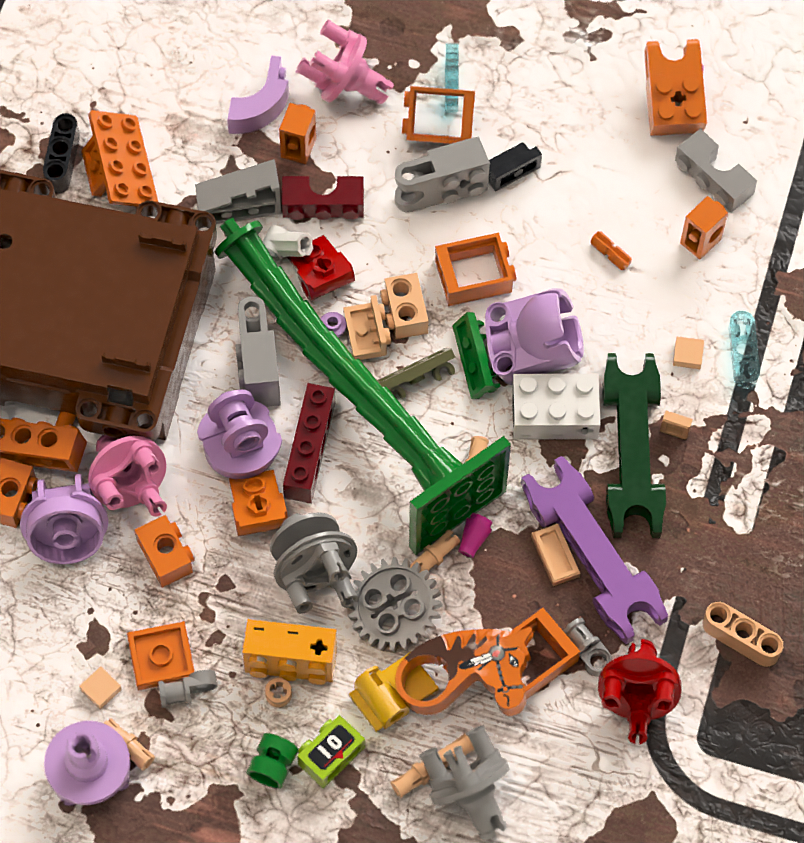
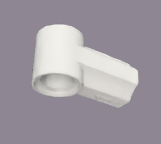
M275 225L269 228L262 241L275 262H279L282 256H310L313 250V238L308 232H288L286 229Z

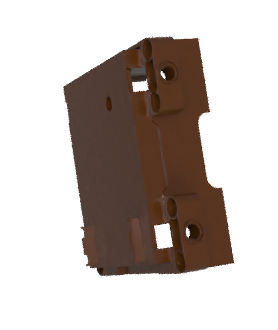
M0 170V242L3 238L12 240L10 247L0 248V405L5 406L6 401H13L77 415L79 425L83 430L116 439L128 436H142L152 441L156 439L167 440L186 366L216 272L213 250L217 240V229L214 216L206 211L148 200L138 206L135 214L58 199L56 198L53 184L49 180ZM203 227L209 228V229L206 230V231H200V230H199L200 228H203ZM108 387L132 392L133 405L127 406L110 402Z

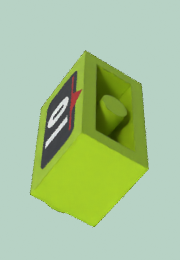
M340 715L334 720H327L319 729L320 734L313 741L309 739L304 742L298 750V766L323 789L365 749V738Z

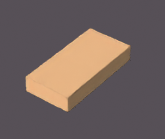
M559 524L532 532V540L552 586L580 577V571Z

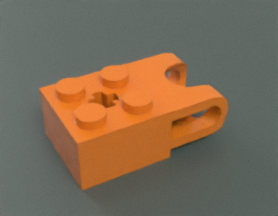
M688 39L683 49L684 56L678 60L667 59L662 54L658 41L646 42L644 62L650 136L694 134L700 128L703 131L705 130L707 113L699 39ZM675 102H678L681 106H675Z

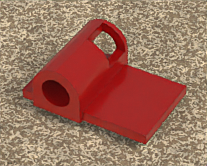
M325 235L312 240L313 250L310 256H286L296 268L300 285L309 301H313L355 281L352 264L341 251L338 252Z

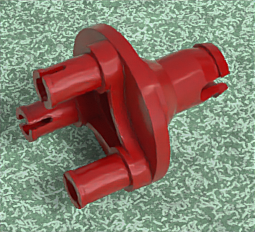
M641 639V646L638 651H635L636 645L632 642L628 649V654L617 657L606 664L598 679V693L602 706L621 717L627 718L629 723L628 740L633 744H636L637 735H639V744L646 742L647 725L651 720L670 713L678 705L682 693V682L678 672L668 662L657 657L655 645L647 639Z

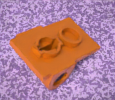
M274 470L264 471L259 475L245 479L229 478L234 500L232 502V509L238 537L280 529L288 515L283 493H279Z

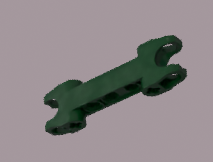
M608 353L602 383L603 406H617L620 484H607L606 513L610 522L613 538H622L625 518L631 515H639L648 521L652 538H660L663 515L666 508L665 484H651L648 406H660L661 401L660 374L657 369L654 353H645L643 371L636 375H628L620 370L616 353Z

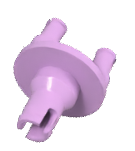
M97 721L76 722L58 732L49 743L44 758L45 774L50 786L60 800L64 801L65 805L100 803L129 786V751L124 739L112 727Z

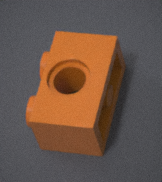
M289 103L279 128L281 158L307 164L316 141V112L314 109L303 104Z
M707 196L686 215L680 244L698 259L704 257L722 239L728 216L725 207L720 202L714 201Z
M1 457L0 524L17 528L22 512L28 505L29 495L37 489L38 478L35 476L33 466ZM9 491H18L17 494L12 497L5 496V494Z
M166 514L134 529L136 540L162 588L193 573L191 562L195 561L194 556L188 545L182 546L179 540L182 537L181 532L175 522H169ZM165 546L173 548V550L167 554L159 552L160 549Z

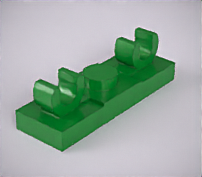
M466 312L452 327L471 399H480L487 392L494 393L501 386L499 383H493L492 378L497 374L493 369H489L487 351L484 346L487 336L486 334H480L479 331L484 326V322L477 320L474 312Z

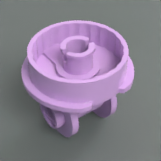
M234 390L221 394L210 404L197 430L199 440L203 441L204 453L209 465L217 473L232 479L250 478L264 472L273 463L282 444L281 435L276 432L274 422L269 416V410L265 405L254 401L252 394L247 390Z
M82 474L75 475V485L48 489L44 479L38 480V491L32 492V501L25 507L20 519L22 535L32 553L38 558L54 564H72L91 557L97 552L103 542V536L108 528V515L102 503L93 497L89 483L84 484Z

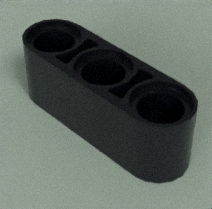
M68 113L58 115L53 121L43 165L44 179L49 180L53 184L55 194L65 192L70 186L80 140L77 120L72 114ZM55 175H60L58 178H52Z

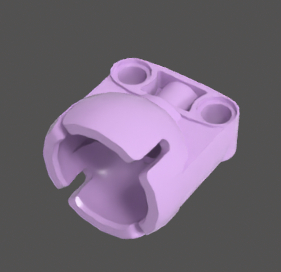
M551 288L505 303L495 302L487 308L485 326L489 357L493 371L506 384L512 385L513 374H546L571 368L582 361L584 345L579 320L575 315L564 318L560 316V314L571 312L574 308L571 299L563 289ZM505 315L504 319L502 321H499V319ZM512 365L511 369L505 372L506 368Z

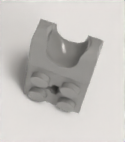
M477 136L427 150V156L398 165L395 170V182L398 187L394 195L397 208L402 212H413L442 203L450 204L460 198L478 196L484 191H488L490 162L480 137ZM411 173L414 177L411 180H407L402 175ZM415 194L414 199L410 202L402 199L403 195Z
M246 297L238 304L241 344H235L239 387L240 390L249 391L254 401L266 407L279 406L281 401L274 330L268 331L264 301L259 297ZM251 306L256 307L259 310L258 317L247 318L245 310Z

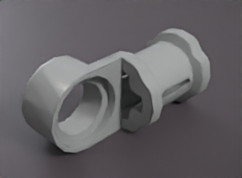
M577 618L569 623L563 631L580 650L579 656L584 661L587 672L594 677H599L603 668H594L590 663V659L594 656H601L608 664L612 661V656L597 636L594 637L586 628L584 619Z
M214 670L196 671L178 682L164 683L163 681H158L162 708L167 707V704L178 702L191 704L190 694L211 691L218 686Z

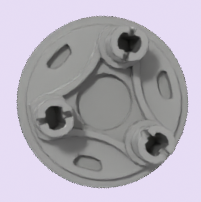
M296 513L288 517L272 537L270 552L277 561L274 568L276 583L280 588L288 592L297 613L304 614L312 609L313 605L308 595L309 592H314L328 586L335 589L342 607L348 608L353 606L354 602L359 600L350 582L351 575L349 573V569L357 556V546L353 538L346 533L339 532V525L336 519L326 513H309L305 515Z

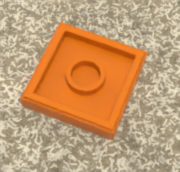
M185 621L127 633L138 690L158 687V681H163L164 683L182 681L183 678L189 677L191 673L195 672Z

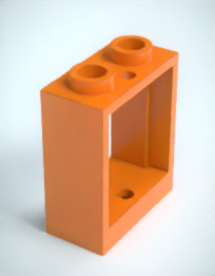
M410 86V91H405L404 107H408L409 112L408 118H403L402 134H407L406 140L449 144L470 139L472 137L475 91ZM417 93L464 97L461 136L414 133Z
M499 232L435 246V263L448 306L512 292L513 282L517 280L516 272L513 265L509 266L507 260L509 258L508 245L506 241L502 242ZM493 253L500 279L458 287L451 262Z
M541 608L510 631L515 633L527 627H532V632L537 630L562 659L527 686L523 684L526 699L533 696L577 663L580 655V650L544 608Z

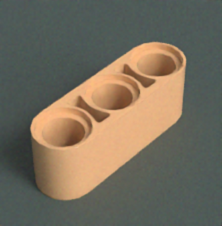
M714 602L707 607L703 619V628L710 636L761 666L770 667L778 661L783 649V641L779 635L723 602ZM718 615L723 618L724 622L716 623L710 616ZM736 631H746L749 637L741 638L736 634ZM761 646H771L775 653L768 654L762 650Z

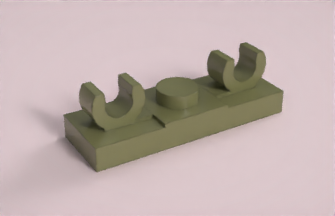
M443 348L377 381L382 387L386 386L391 392L396 390L400 398H405V390L398 385L404 382H409L410 385L418 383L425 379L424 374L430 372L431 369L432 376L436 381L442 380L440 375L442 367L447 369L448 374L453 375L455 374V368L447 361L456 357L451 348Z

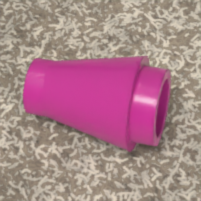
M472 513L470 518H466L458 552L469 558H474L478 549L492 532L491 526L493 522L476 513Z

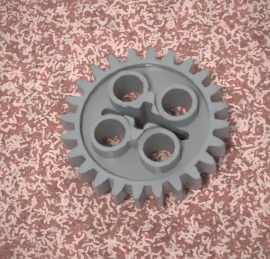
M393 557L391 565H388L384 559H381V568H377L373 563L370 564L372 572L368 574L365 571H361L364 580L362 582L358 580L353 581L358 587V590L355 592L359 597V600L349 607L355 610L348 614L350 620H358L352 625L355 631L362 630L359 634L362 640L370 637L368 644L371 647H374L379 642V649L383 652L388 645H390L393 653H396L398 645H401L405 651H408V642L411 641L418 647V637L422 636L428 639L429 637L425 630L427 628L436 629L435 625L431 622L432 619L441 618L440 614L434 611V609L443 606L440 601L434 600L441 595L439 589H432L436 586L437 582L434 578L427 580L430 573L427 569L420 572L421 566L419 563L416 562L410 568V561L407 558L404 559L402 565H399L396 557ZM401 579L407 580V585L403 590H394V585L397 581ZM413 591H417L415 596H410ZM375 594H380L382 596L380 603L370 606V598ZM393 600H396L398 608L395 610L391 604ZM420 604L421 609L418 614L414 616L408 615V609L411 605ZM374 614H378L377 618H372ZM387 619H395V625L392 629H382L383 623Z

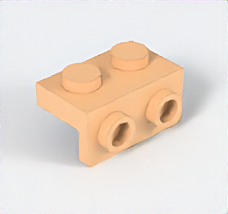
M370 296V303L343 307L353 357L363 360L386 356L387 345L391 344L389 328H383L382 320H386L383 303L378 304L377 296Z

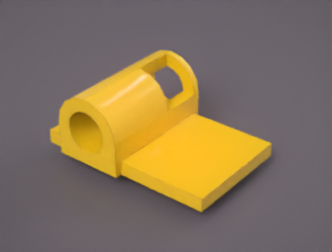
M408 654L383 671L378 666L367 669L355 680V690L349 693V697L375 732L382 728L387 729L409 714L410 709L402 700L395 683L397 668ZM422 665L413 669L406 679L405 692L415 700L423 701L439 690V687Z

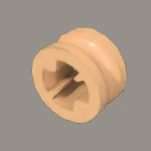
M283 678L271 679L265 687L267 702L273 707L280 708L286 706L292 698L290 683ZM276 687H282L283 693L286 695L283 697L281 694L280 699L274 698V693L271 690L274 689L276 691Z

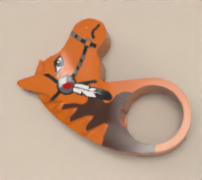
M527 627L515 633L496 629L463 630L447 633L424 642L411 651L397 668L395 683L402 700L415 713L434 715L447 709L474 682L480 681L489 692L495 694L497 705L504 715L514 716L521 713L527 701L522 674L527 666V662L531 660L527 645L534 636L532 627ZM423 664H436L439 666L442 664V668L448 672L449 680L446 689L439 697L430 701H418L411 698L405 692L406 679L413 669Z

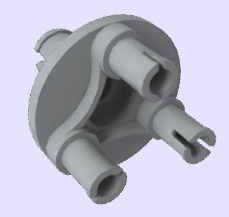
M481 725L467 732V736L478 756L476 758L477 761L470 765L461 746L454 748L457 760L451 749L443 754L452 772L446 770L436 747L424 751L419 757L422 759L431 778L429 783L433 790L430 793V798L433 804L445 805L456 801L458 806L467 810L474 827L479 832L478 835L483 840H487L496 836L494 830L500 829L505 831L507 828L494 798V782L503 777L508 772L510 766L507 760L501 757L497 748L494 749L485 726Z

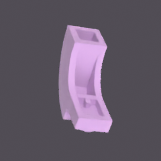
M271 55L267 80L260 91L248 97H231L227 119L229 134H243L261 129L274 121L283 111L289 97L288 80H286V67H282V56Z

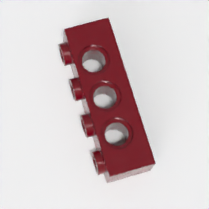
M307 383L283 481L285 499L312 504L336 404L335 388Z

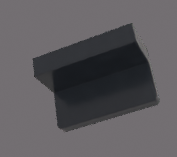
M521 142L489 159L488 182L496 192L541 168V151L537 146L529 149L524 142Z

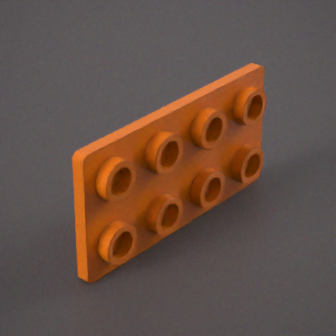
M91 110L88 117L93 136L81 152L92 196H102L107 192L110 204L138 207L147 200L158 202L137 116Z

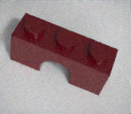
M282 176L283 218L300 220L302 218H317L319 220L330 218L354 220L364 218V176H337L336 188L327 195H319L312 191L309 176Z

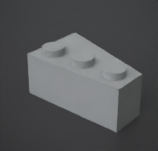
M275 159L195 184L198 210L211 213L216 220V224L224 223L231 218L239 221L281 215L280 188Z

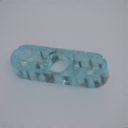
M445 43L446 89H459V43ZM445 95V112H458L459 96Z
M740 310L732 314L728 325L733 379L739 387L749 389L757 384L760 376L756 328L752 314ZM739 320L743 321V324L746 325L744 335L741 336L740 325L737 324ZM740 344H747L752 352L748 355H742L737 351L736 347ZM748 363L750 379H746L745 375L742 374L744 364Z

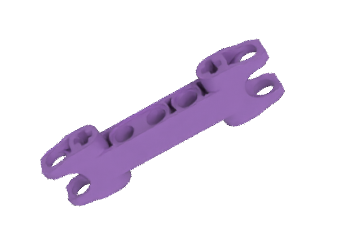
M560 456L554 460L555 473L561 482L558 486L553 488L542 487L533 476L527 474L521 478L522 489L529 502L531 512L542 527L545 528L554 522L559 524L564 537L602 593L593 598L598 614L606 626L627 645L634 641L633 638L635 636L634 629L627 618L628 614L636 610L644 611L660 626L668 620L666 608L661 600L658 588L645 571L632 576L586 507L587 504L594 501L591 488L581 473L564 457Z

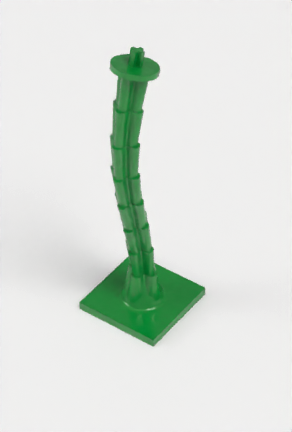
M231 218L220 226V229L227 238L214 251L218 259L229 257L251 284L250 289L257 297L264 301L265 306L277 318L276 323L303 350L302 354L329 378V383L356 406V411L384 435V441L412 466L411 470L424 490L410 500L409 548L415 555L422 552L428 544L432 545L448 529L452 531L466 521V518H470L472 513L479 512L506 493L511 443L505 436H502L464 464L443 446L439 447L415 416L409 415L386 386L382 387L360 359H355L337 335L327 329L309 302L302 299L282 267L277 266L258 234L263 229V226L259 220L250 222L240 228L236 221Z

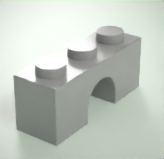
M700 128L677 146L675 161L682 171L688 172L695 179L700 188L706 189L714 196L715 201L720 202L732 213L754 195L758 180L739 163L730 170L716 169L711 163L716 160L720 145Z

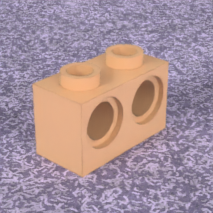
M417 273L384 278V289L380 290L383 305H388L389 313L386 314L387 326L389 330H394L395 339L428 334L429 320ZM399 292H402V293H405L406 296L399 297V296H396L395 294H396V293H399ZM408 316L411 317L412 320L404 321L400 318Z

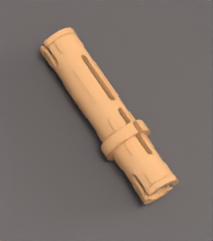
M463 734L454 742L438 751L445 768L449 764L443 754L451 749L456 760L457 758L454 754L455 747L461 746L464 755L475 750L466 734ZM423 761L421 763H414L411 765L412 769L390 782L398 797L402 798L419 785L429 783L430 776Z

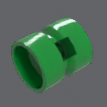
M264 733L256 749L259 755L253 756L246 773L260 784L281 789L288 775L286 766L292 765L299 749L294 743L281 736Z

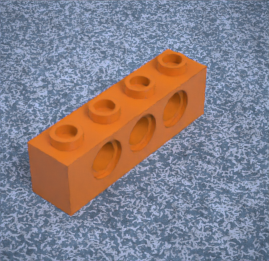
M0 418V437L3 436L0 438L1 458L29 466L78 472L87 445L86 439L78 428L72 425H64L63 427L53 426L44 421L30 423L20 418H12L11 420Z

